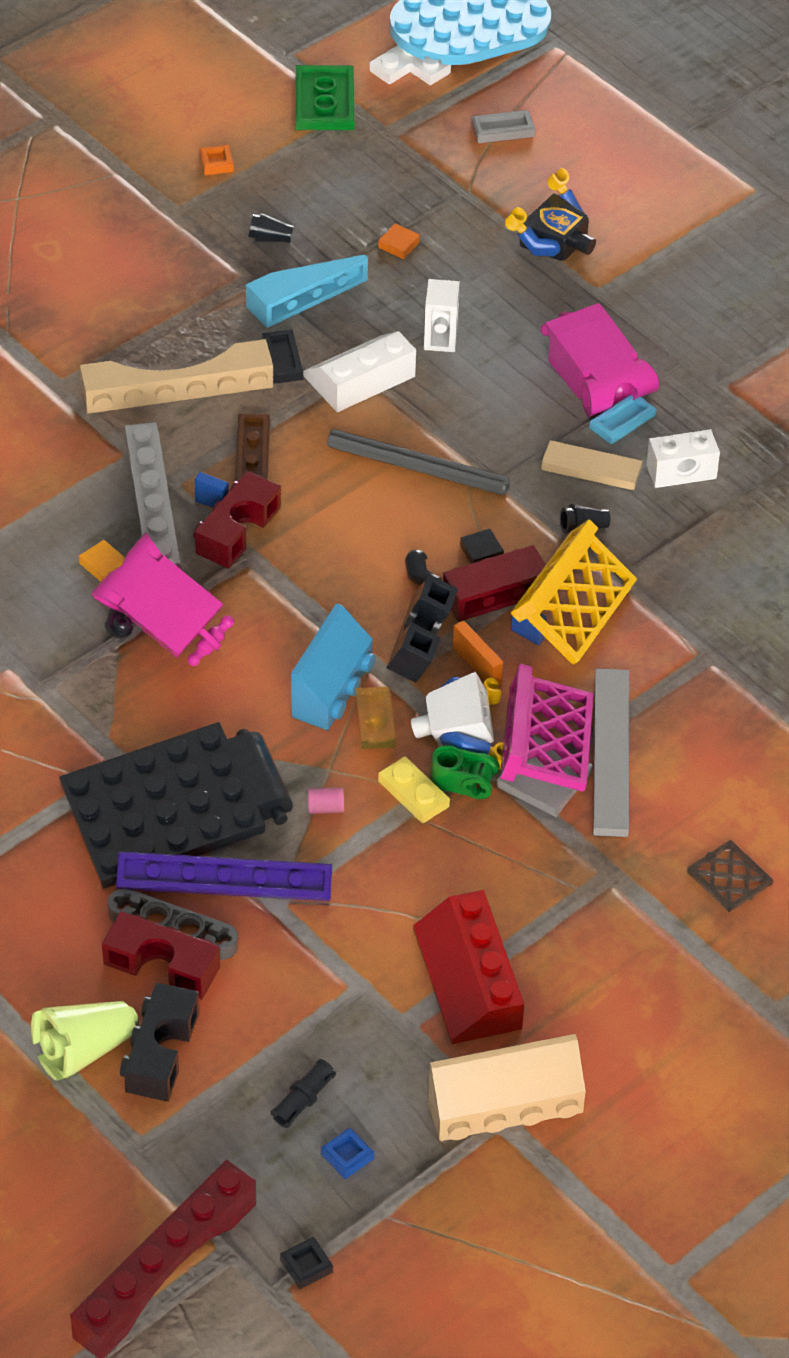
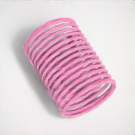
M329 787V790L328 788H324V790L323 788L308 789L309 814H313V811L315 814V802L316 814L318 812L320 814V803L321 813L325 814V804L326 813H330V806L331 813H335V807L337 813V799L338 813H340V809L341 813H343V787H334V789Z

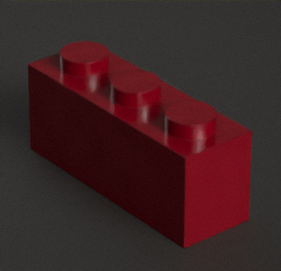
M531 545L515 549L502 555L486 558L476 563L443 572V582L458 589L451 608L457 621H464L517 604L546 566L535 546Z

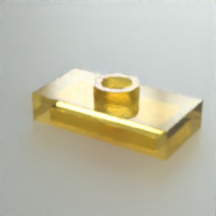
M390 686L356 688L361 749L395 748L396 738Z

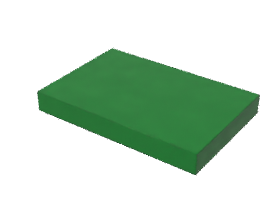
M296 65V130H354V66Z

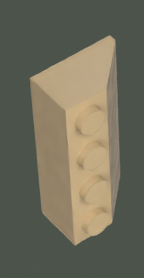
M576 1034L430 1062L428 1106L439 1141L449 1139L461 1140L469 1135L484 1132L496 1133L508 1127L523 1124L530 1126L543 1120L558 1117L570 1118L584 1112L586 1090Z

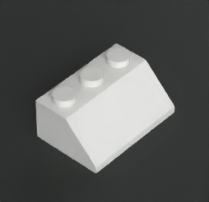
M397 331L376 337L303 371V376L336 412H340L415 377L416 349Z

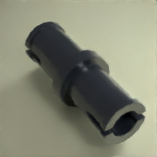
M318 1059L301 1080H295L291 1084L290 1092L271 1110V1116H274L273 1119L282 1127L289 1128L307 1106H313L317 1101L318 1093L336 1076V1072L332 1071L334 1068L325 1060Z

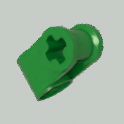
M444 745L438 747L433 752L430 780L442 791L463 794L474 799H486L491 795V780L498 772L499 763L494 757L485 753H475ZM483 763L484 767L480 769V765ZM477 783L480 784L479 789H476Z

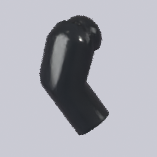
M415 549L407 554L405 566L407 576L411 581L421 585L428 574L442 581V577L427 570V555L425 552Z
M110 608L105 622V629L114 637L119 639L128 637L133 631V626L129 617H126L125 620V614Z

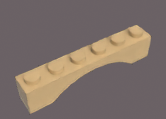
M266 339L235 343L228 350L209 361L175 370H143L124 366L113 361L80 365L81 389L87 414L273 388V363Z

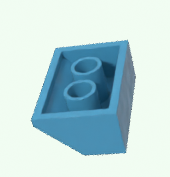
M335 604L291 672L292 717L329 731L335 719L340 720L342 718L347 700L350 696L354 697L357 694L361 678L364 673H370L376 655L372 653L373 639L340 604Z

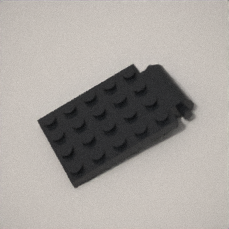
M220 722L59 776L62 789L103 889L116 885L119 851L200 856L265 833L264 820L273 818L275 824H284L288 820L286 813L290 812L293 808V802L263 736L258 732H249L248 729H241L236 733L235 737L227 739Z

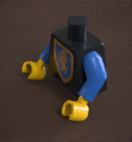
M560 168L556 175L552 173L547 180L548 187L554 191H559V195L553 193L528 217L522 208L516 207L505 219L507 229L519 232L517 236L520 238V247L528 249L535 256H548L559 261L566 260L575 250L589 255L596 245V239L588 235V216L580 207L572 190H568L565 186L569 181V174L563 168Z

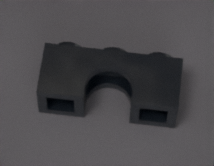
M428 574L412 597L387 664V669L415 683L419 680L433 660L441 638L437 636V632L450 613L458 591L457 588Z
M156 983L152 995L145 996L141 1010V1016L143 1017L141 1026L135 1025L131 1036V1046L133 1047L131 1054L124 1055L120 1067V1076L125 1078L126 1093L169 1102L179 1073L178 1051L164 1048L160 1044L171 1039L190 1041L199 1015L198 991Z

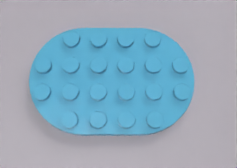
M400 0L391 11L389 30L391 37L401 49L419 59L425 60L427 56L434 60H442L441 64L446 65L470 64L526 49L539 43L545 38L550 26L551 9L546 0Z

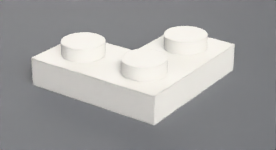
M397 45L370 62V72L389 85L409 72L427 84L432 85L451 73V65L441 64L442 60H434L427 56L425 60L419 59Z

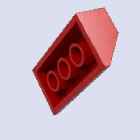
M484 889L449 896L414 924L413 930L451 1043L456 1044L522 1030L524 1002Z

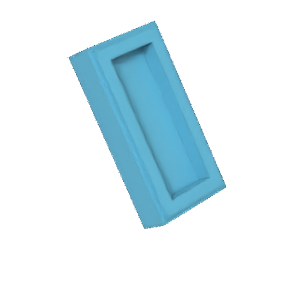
M629 395L615 404L613 408L592 419L589 423V428L612 445L654 417L657 409L642 397L633 400L634 397Z

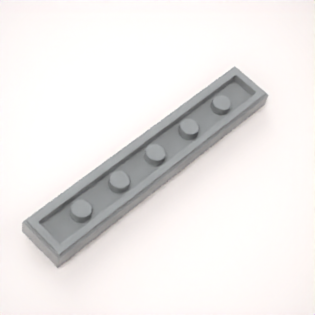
M595 668L593 835L628 837L629 670Z

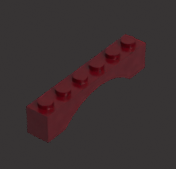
M226 1159L70 1314L73 1339L96 1357L105 1358L128 1335L150 1299L176 1268L206 1242L224 1232L232 1230L256 1206V1180Z

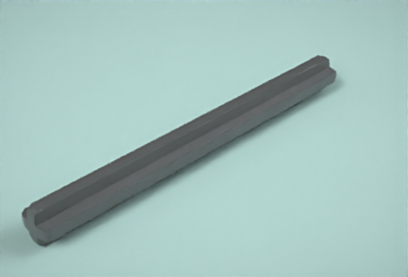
M332 429L328 436V446L334 449L500 495H506L510 487V478L504 475L337 429Z

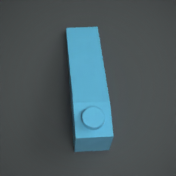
M364 254L269 273L246 284V307L266 328L273 326L368 281V257Z

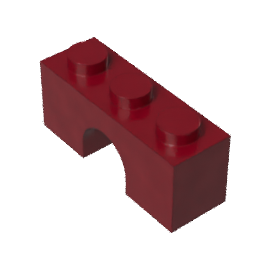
M247 471L239 481H235L232 484L229 493L224 499L214 505L211 514L204 521H200L197 524L193 534L196 554L229 569L246 550V526L241 523H253L264 528L281 509V485Z
M120 911L102 942L104 965L137 976L139 970L146 962L155 959L165 960L170 963L168 966L169 985L198 991L199 999L201 1000L220 969V947L204 938L198 939L184 934L174 927H165L148 921L143 916L131 915Z

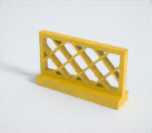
M590 519L569 533L511 611V614L519 623L527 619L572 665L579 662L637 580L594 535L598 527ZM589 547L598 555L599 564L589 562L587 551ZM573 569L582 570L584 584L575 583ZM591 571H601L603 585H594ZM610 572H615L624 581L621 587L612 585ZM558 590H567L570 605L560 604ZM576 591L586 592L589 606L579 605ZM595 592L605 593L607 607H598ZM543 610L552 611L554 625H549L540 616ZM561 611L571 612L574 627L564 626ZM581 613H590L592 628L583 627ZM566 634H575L577 641L576 650L567 643Z

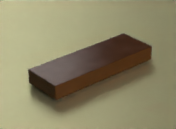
M238 414L235 481H239L247 471L268 480L270 414Z

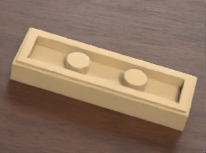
M550 440L542 460L541 470L635 490L643 461Z

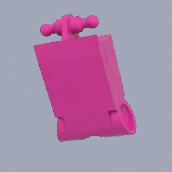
M599 303L575 312H562L557 318L545 322L541 326V334L550 338L548 361L579 400L582 399L583 408L588 417L613 408L615 404L629 395H632L634 397L633 400L658 391L659 379L654 369L646 361L638 359L637 352Z
M146 532L128 551L123 564L110 572L91 593V596L100 603L129 617L133 623L176 659L196 636L200 637L201 640L197 643V649L187 658V662L191 666L199 665L200 660L205 655H210L213 650L218 651L222 646L220 642L225 638V632L234 624V619L227 615L222 617L221 622L217 626H212L208 632L204 629L219 612L223 604L162 555Z

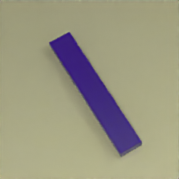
M119 851L116 889L330 901L332 864Z

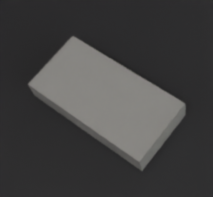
M529 110L472 117L471 125L477 143L535 137V127Z

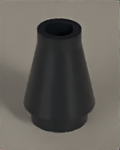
M262 212L261 215L253 213L248 237L255 238V242L290 243L294 225L284 223Z
M570 504L568 507H563L560 512V525L563 533H570L589 519L598 529L610 526L611 518L607 508L599 509Z

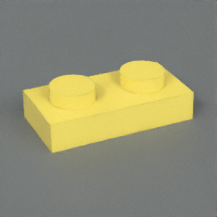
M406 756L378 774V782L422 824L449 807L450 798Z

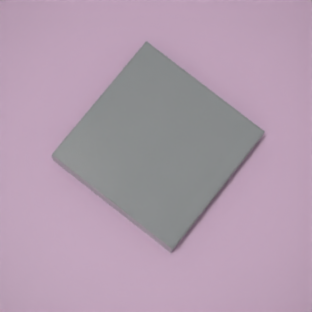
M533 735L532 739L539 746L546 743L543 739ZM554 750L546 752L554 762L562 759ZM536 757L527 761V764L544 767ZM588 763L587 778L592 773L593 765ZM569 766L562 768L567 775L578 777ZM520 774L516 775L514 782L500 779V777L497 779L498 788L555 817L558 816L577 792L575 789Z

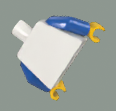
M476 672L464 677L450 678L439 689L428 693L426 696L428 714L411 719V726L415 737L421 738L432 734L439 747L449 745L475 753L491 755L498 761V770H501L504 742H499L494 747L490 746V743L494 742L489 705H495L500 702L502 691L498 689V681L490 677L483 684Z

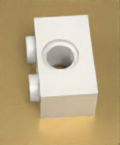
M428 280L424 350L455 352L460 281Z
M711 429L649 438L646 466L655 488L716 479L720 451Z

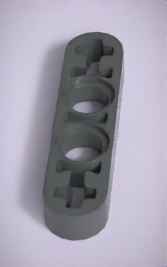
M118 889L108 898V913L113 922H115L120 911L131 915H136L137 913L146 919L153 913H161L165 915L166 919L161 923H157L159 925L174 927L178 930L188 924L197 926L199 929L197 933L190 936L198 939L204 938L220 947V960L228 959L237 952V931L227 923L130 889ZM125 904H130V907L125 906L123 910L118 909V907H123ZM223 938L228 939V941H223L221 945L216 944V941L220 942Z

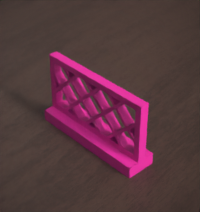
M519 663L509 687L500 779L514 782L516 775L520 774L584 792L587 785L594 693L533 677L532 667ZM534 690L545 692L550 698L542 700ZM567 700L581 702L584 705L581 708L575 709ZM558 705L565 714L558 716L550 707ZM540 711L548 721L541 723L533 714ZM573 720L581 729L573 732L566 722ZM556 727L563 734V737L556 739L548 729ZM539 734L546 743L539 746L531 736ZM571 743L579 752L572 755L564 745ZM554 750L562 759L554 762L546 752ZM536 757L544 767L527 764V761ZM569 766L578 777L567 775L562 768Z

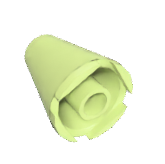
M123 1001L45 1007L32 1015L31 1036L33 1044L40 1042L44 1054L39 1055L38 1059L47 1074L54 1080L68 1079L132 1036L135 1025H138V1017L134 1008L128 1006Z

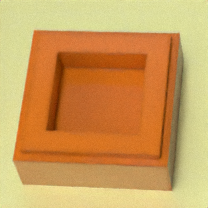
M229 145L199 148L204 175L234 172Z
M395 223L378 240V248L404 260L420 243V234Z

